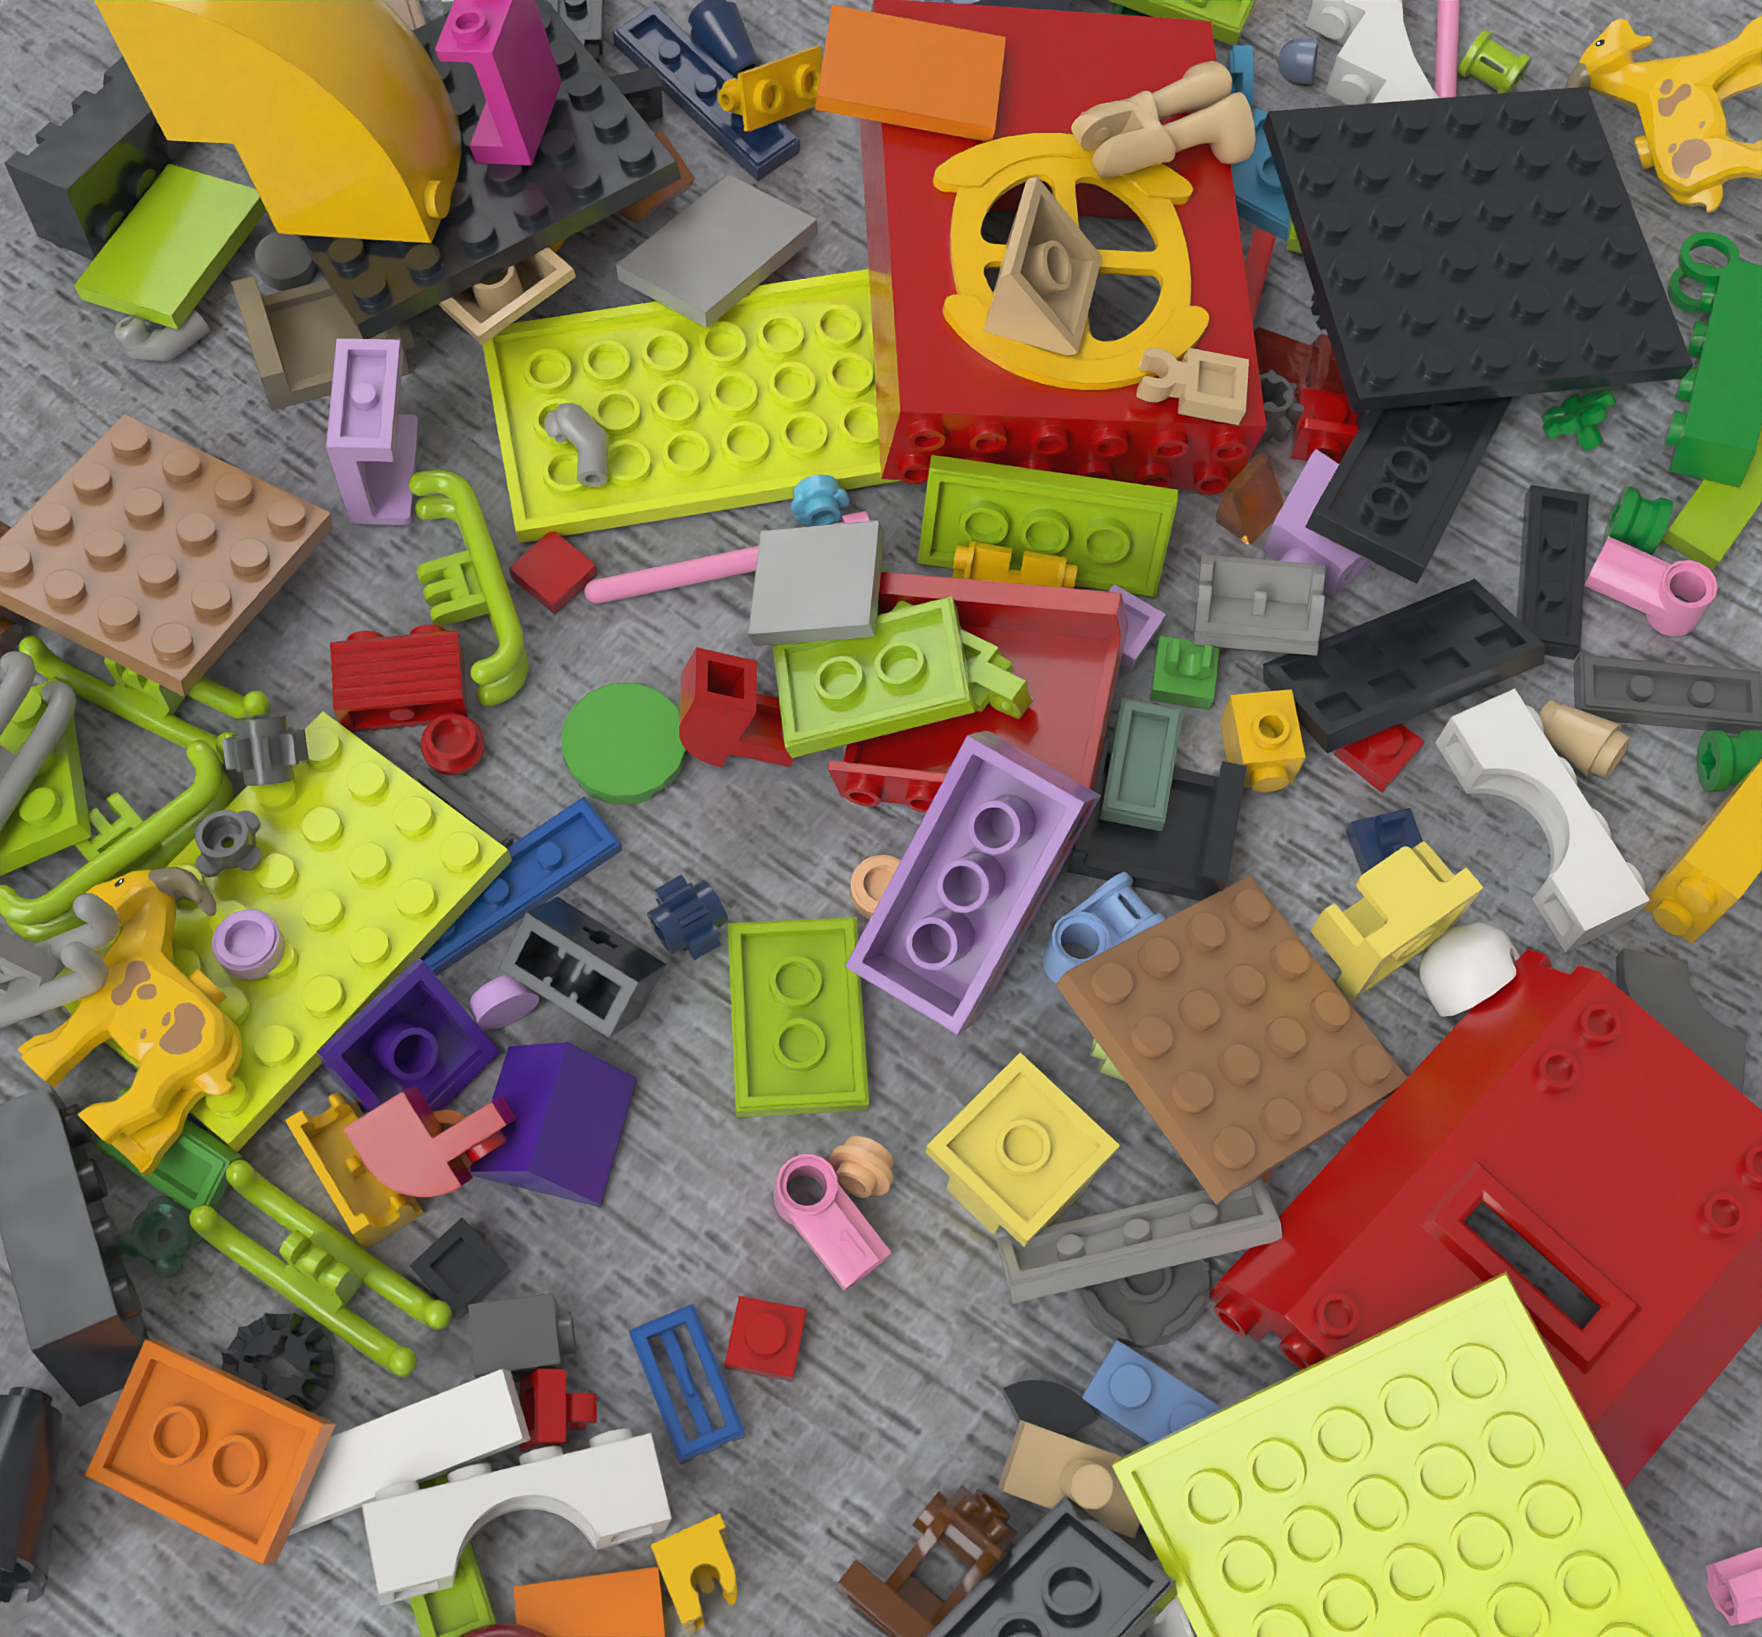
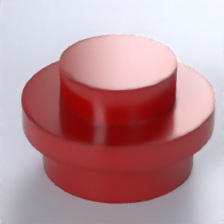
M447 713L436 717L425 728L421 737L420 747L425 762L434 771L444 775H460L470 771L480 762L485 751V740L482 730L475 721L460 714Z

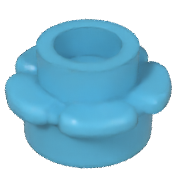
M823 474L813 475L803 479L794 487V500L791 503V511L795 514V520L802 525L808 527L831 525L839 522L841 516L844 515V509L849 506L850 499L848 493L840 488L836 478Z

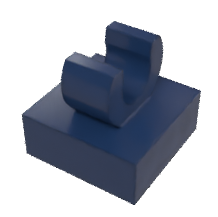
M1410 808L1353 821L1346 830L1362 875L1402 847L1407 846L1412 849L1423 841Z

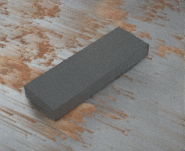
M1580 654L1573 663L1575 709L1621 723L1705 731L1722 730L1726 733L1736 734L1743 730H1762V679L1760 671Z

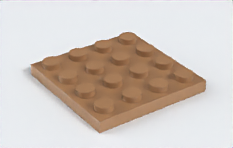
M124 414L0 539V605L185 697L332 531L331 513Z
M1251 875L1064 973L1056 984V987L1216 1205L1391 1096L1407 1079L1404 1072Z

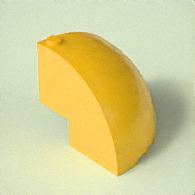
M94 0L166 139L171 141L234 144L278 234L421 243L432 242L441 219L445 218L449 212L450 197L457 180L461 159V132L457 113L439 72L418 38L386 0Z

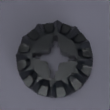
M264 1313L260 1319L251 1324L238 1327L236 1337L228 1349L222 1352V1370L268 1391V1388H266L267 1376L254 1364H251L252 1360L261 1361L262 1358L267 1360L274 1359L278 1349H282L284 1346L287 1349L285 1360L299 1372L304 1373V1376L279 1377L274 1387H270L269 1392L313 1413L329 1393L335 1374L334 1352L330 1341L317 1325L296 1313Z

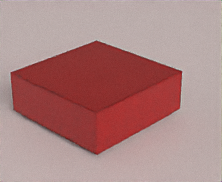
M555 531L547 532L509 568L511 579L554 615L597 576L596 564Z

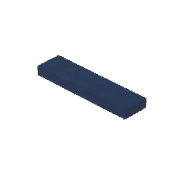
M653 4L613 31L614 45L640 70L652 67L657 69L662 91L755 180H761L800 152V139L780 120L747 132L744 131L743 115L734 114L721 108L717 97L718 92L727 80L734 77L656 4Z

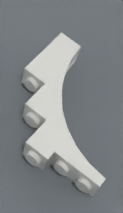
M1313 0L1306 26L1327 38L1344 44L1336 57L1325 91L1326 94L1341 100L1346 105L1440 98L1430 86L1413 55L1403 22L1402 0Z

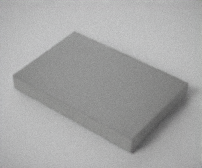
M728 174L616 264L618 280L708 328L818 235L817 219Z

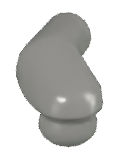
M193 309L179 330L167 326L163 329L147 328L142 319L130 316L124 318L116 325L114 336L121 343L120 350L133 360L170 361L177 358L207 335L210 329L200 314Z
M563 403L557 407V410L550 411L545 419V429L548 435L555 437V440L559 443L570 440L578 449V482L589 487L604 485L608 481V436L606 431L580 405Z

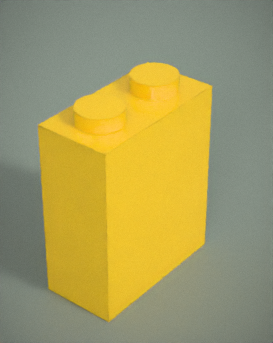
M1762 759L1720 803L1647 895L1650 901L1643 908L1653 915L1655 922L1668 933L1681 936L1690 944H1693L1740 899L1762 870Z

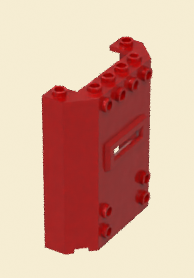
M1527 949L1514 963L1516 976L1495 994L1474 1006L1281 1213L1279 1220L1281 1222L1282 1238L1272 1243L1249 1248L1209 1292V1298L1217 1304L1214 1307V1312L1229 1330L1240 1337H1245L1249 1334L1257 1343L1272 1331L1282 1340L1279 1348L1284 1356L1299 1370H1303L1507 1272L1625 1490L1762 1324V1110L1600 971L1578 965L1569 974L1550 968L1552 964L1547 955ZM1481 1201L1600 1307L1583 1329L1464 1223V1220Z

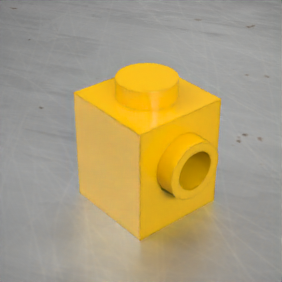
M1292 689L1230 695L1220 719V727L1227 762L1247 766L1244 788L1252 787V790L1264 793L1280 790L1289 783H1293L1306 757Z

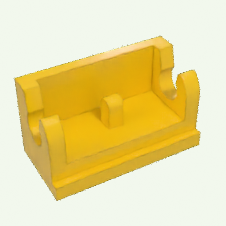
M334 1093L328 1098L331 1106L323 1113L311 1117L308 1112L300 1110L285 1119V1122L361 1247L367 1250L424 1215V1212L414 1196L392 1190L370 1172L343 1129L364 1116L356 1101L349 1104L344 1094Z
M720 1513L650 1545L686 1635L705 1627L702 1605L699 1603V1596L695 1591L697 1584L702 1593L711 1594L715 1588L712 1579L714 1578L720 1582L723 1588L722 1595L730 1606H733L737 1600L736 1574L725 1547L728 1544L727 1533Z

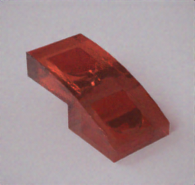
M1261 327L1254 331L1259 375L1266 374L1271 369L1275 371V374L1284 377L1289 383H1296L1297 388L1294 392L1293 400H1297L1301 387L1346 394L1328 335L1321 333L1311 345Z

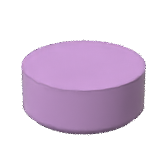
M246 909L229 915L218 925L213 935L212 949L216 959L229 975L242 980H253L267 975L279 964L284 954L285 941L279 927L268 914L259 910Z
M507 974L493 979L480 987L472 995L469 1001V1008L480 1029L495 1030L508 1026L529 1014L537 1006L539 996L537 992Z

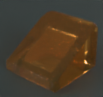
M1263 453L1257 454L1226 487L1215 516L1217 517L1216 522L1249 545L1254 543L1276 519L1283 506V498L1268 456Z

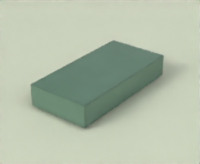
M1125 698L1121 699L1099 819L1162 831L1170 795L1183 715L1182 709Z

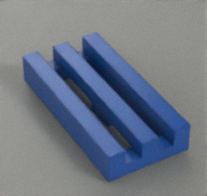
M694 1304L628 1330L680 1465L693 1460V1457L702 1453H710L717 1450L721 1445L730 1441L735 1442L746 1437ZM684 1324L687 1327L726 1425L715 1431L712 1429L673 1331L674 1328ZM657 1335L661 1337L700 1436L687 1442L648 1343V1339Z

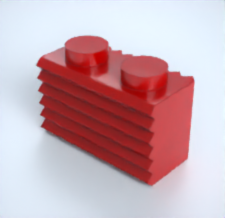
M421 625L412 629L410 635L384 637L381 633L375 631H358L350 634L347 637V641L330 642L333 709L338 723L350 732H364L367 729L376 731L379 728L388 730L392 727L401 729L404 726L413 728L416 725L427 726L436 717L447 713H456L468 717L464 652L458 630L447 631L444 627L438 625Z

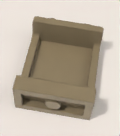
M255 276L232 281L259 376L271 410L274 411L330 396L336 339L363 338L326 280L266 296H261ZM406 320L371 338L400 340L403 350L402 376L410 374L405 351L415 348L410 327Z

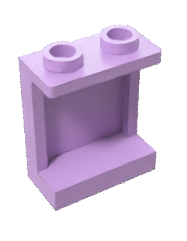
M336 339L326 449L350 524L408 525L412 522L414 494L408 487V481L411 475L416 473L420 425L416 415L398 414L403 366V350L400 340Z

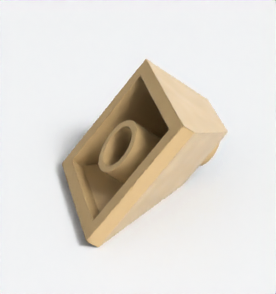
M548 247L446 299L438 305L482 345L566 285L576 275L574 269Z

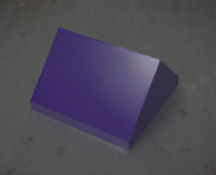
M419 958L410 964L317 1052L332 1080L356 1101L366 1113H369L400 1092L417 1086L432 1112L442 1110L500 1053L497 1047L425 962Z
M568 1042L508 1046L492 1101L503 1096L517 1119L500 1129L507 1142L476 1160L471 1165L469 1172L475 1177L601 1208L637 1084V1078Z

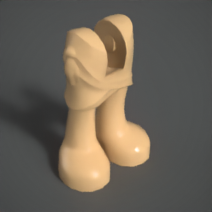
M1215 61L1204 62L1190 67L1182 79L1154 93L1143 91L1128 99L1096 105L1086 112H1082L1071 126L1074 137L1084 150H1096L1092 157V165L1100 178L1124 175L1150 165L1170 162L1174 159L1175 153L1206 143H1210L1214 156L1221 163L1233 165L1249 159L1254 152L1256 142L1254 120L1245 95L1241 92L1230 95L1232 89L1230 72L1224 65ZM1187 112L1189 114L1166 125H1162L1159 122L1161 119L1179 113Z

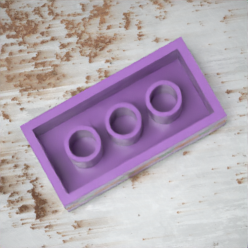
M989 731L967 735L845 967L959 1035L976 1023L982 1015L1101 795Z

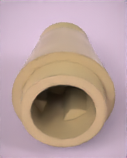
M1552 699L1546 703L1539 713L1544 728V735L1551 746L1587 778L1595 774L1603 780L1608 779L1622 760L1632 740V737L1620 731L1621 724L1564 704L1561 705Z

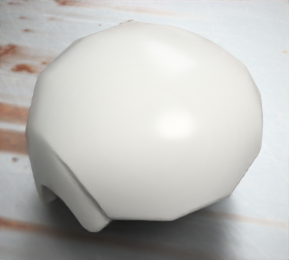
M1485 923L1455 926L1435 939L1426 951L1420 965V981L1441 1017L1454 1016L1476 1006L1509 983L1516 976V968L1510 954L1515 961L1520 955L1511 943L1508 935L1498 928Z

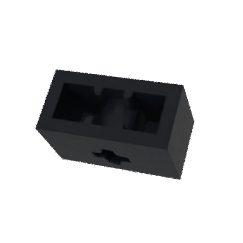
M557 896L525 913L498 969L610 1038L639 1018L667 964Z

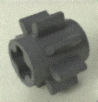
M1270 369L1268 373L1260 375L1267 427L1257 444L1258 447L1261 442L1268 441L1273 437L1280 443L1285 442L1292 425H1296L1304 410V406L1293 402L1294 392L1297 388L1296 383H1289L1284 377L1275 374V371Z
M284 713L261 714L236 719L238 734L222 738L226 770L237 769V772L243 771L244 783L248 786L270 785L295 779L293 765H298L299 761L309 760L305 729L294 730L293 727L288 728L287 716Z

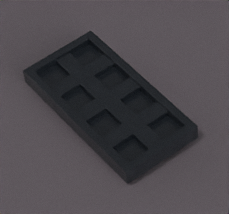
M1472 579L1318 642L1317 656L1288 653L1263 664V682L1271 691L1292 689L1299 723L1326 753H1330L1544 664L1545 644L1476 579Z

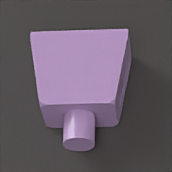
M1316 449L1310 456L1279 511L1263 549L1275 561L1325 565L1323 594L1334 596L1374 562L1305 528L1315 506L1339 466L1338 463Z

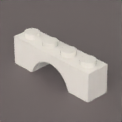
M1512 689L1450 718L1435 743L1467 794L1497 795L1519 804L1537 820L1547 837L1551 856L1550 868L1543 886L1532 900L1564 952L1566 953L1629 923L1650 901L1645 893L1644 881L1639 871L1631 863L1624 860L1611 840L1610 829L1605 818L1600 812L1590 807L1581 793L1571 765L1564 758L1558 757L1544 735L1543 724L1537 712L1532 707L1525 705L1516 689Z
M617 1429L591 1438L589 1440L591 1448L563 1455L561 1446H549L521 1455L519 1457V1466L492 1472L491 1465L488 1463L475 1464L449 1473L447 1475L449 1483L420 1490L417 1481H408L379 1489L375 1492L376 1501L362 1504L380 1606L452 1588L458 1562L471 1538L491 1520L512 1511L536 1509L560 1515L581 1530L595 1550L666 1532L672 1518L652 1434L633 1437L631 1429Z

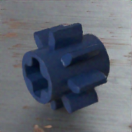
M681 874L655 889L658 896L655 900L659 906L647 912V916L660 942L671 955L683 949L684 951L688 950L692 958L696 960L721 945L718 939L721 935L717 928L728 922V916L720 899L707 881L703 880L693 886L692 883L687 884Z

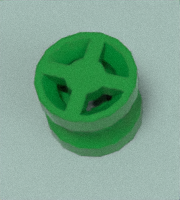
M1626 485L1620 492L1612 509L1603 541L1606 542L1609 536L1620 542L1634 545L1636 549L1653 555L1669 523L1673 510V501L1663 497L1655 500L1641 497L1637 488Z
M1722 730L1705 731L1700 738L1696 757L1697 773L1702 788L1707 792L1725 791L1730 785H1738L1762 759V732L1760 730H1743L1737 736H1728Z

